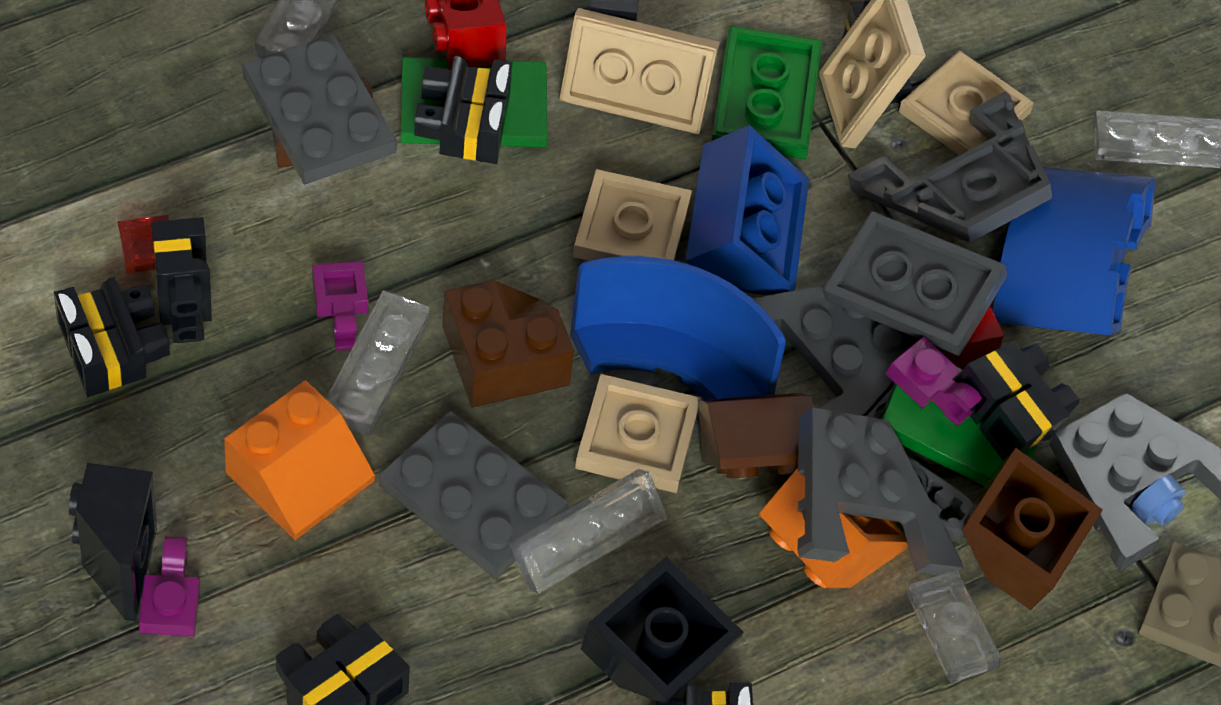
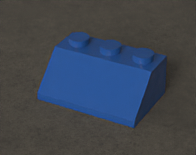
M750 125L703 145L686 262L691 266L719 276L743 292L774 295L795 291L809 178Z

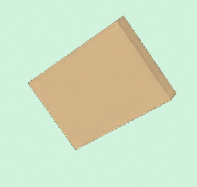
M870 0L818 72L841 147L857 148L926 56L907 0Z
M578 8L574 16L559 101L699 135L703 125L720 42Z

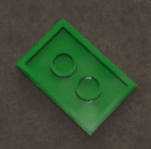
M729 26L712 141L750 125L784 157L806 160L809 150L822 40Z
M402 57L401 143L440 145V140L414 136V126L418 103L443 107L445 105V102L421 99L425 67L449 69L446 59ZM508 61L513 62L511 91L501 146L547 148L546 62ZM492 65L479 66L476 68L492 69Z
M894 383L880 419L889 420L901 445L985 486L993 472L1003 462L980 431V427L986 420L976 425L969 416L957 426L944 415L942 410L933 401L922 409ZM1039 443L1029 448L1024 454L1033 460Z

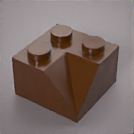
M495 280L444 291L442 327L471 408L570 386L574 350L558 309L534 296Z
M1015 448L993 472L970 507L962 526V531L987 580L1029 610H1032L1054 589L1103 509Z

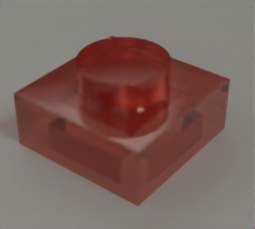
M168 215L118 221V232L126 274L154 270L151 222L169 220Z

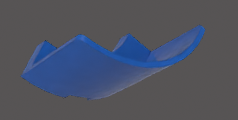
M1043 167L1051 183L1052 199L1010 221L1000 262L1006 265L1008 276L995 296L993 313L998 323L1101 335H1112L1120 332L1131 272L1130 264H1124L1123 260L1127 249L1137 250L1143 234L1151 227L1156 178Z
M617 256L584 262L578 267L570 336L590 375L611 370H640L655 373L656 368L680 376V383L689 387L704 399L775 394L786 345L784 335L767 312L750 296L733 284L698 267L656 257Z

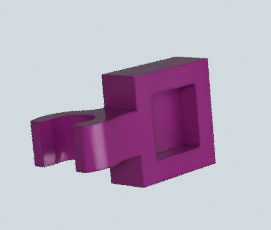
M363 261L312 265L317 317L333 316L336 351L357 349L355 314L368 313V294Z
M922 337L892 362L885 373L922 409L933 401L942 410L944 415L957 426L973 413L971 409L982 399L980 394L969 384L955 382L961 371L925 337Z
M165 536L161 576L145 575L139 618L140 633L195 637L200 596V578L185 577L188 551H186L187 538Z

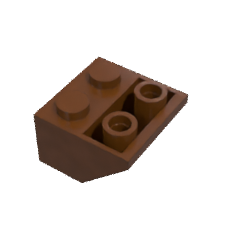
M787 393L698 400L702 462L717 468L718 474H726L727 478H746L758 476V467L768 466V470H778L779 474H793L798 468L799 417L811 408H814L811 395Z

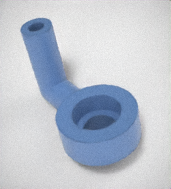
M1165 475L1146 488L1134 501L1130 510L1145 525H1150L1157 521L1160 526H1163L1173 520L1184 508V504L1180 500L1183 498L1185 490L1172 475Z

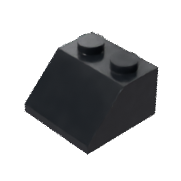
M87 463L82 484L74 483L70 493L69 515L75 516L72 542L73 544L80 545L82 566L124 619L136 621L143 594L144 578L148 572L157 532L153 472Z
M665 557L589 622L581 650L619 688L666 704L739 640L744 632L673 562Z

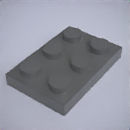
M334 34L243 64L244 80L304 185L396 153L397 139Z
M872 211L824 287L823 292L825 299L831 303L919 340L925 337L934 346L960 356L1008 274L1005 264Z
M452 411L447 413L379 474V486L496 580L567 514L568 502Z

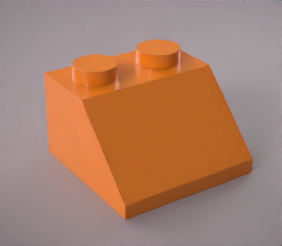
M306 380L224 438L226 474L294 540H297L375 481V474L341 413Z
M797 468L758 515L771 527L768 530L770 537L779 546L787 551H793L799 557L797 550L798 538L805 535V520L802 512H798V502L805 498V476L798 473ZM839 513L850 553L836 562L808 558L800 559L805 563L803 566L805 574L820 587L851 588L905 551L909 546L906 535L892 520Z

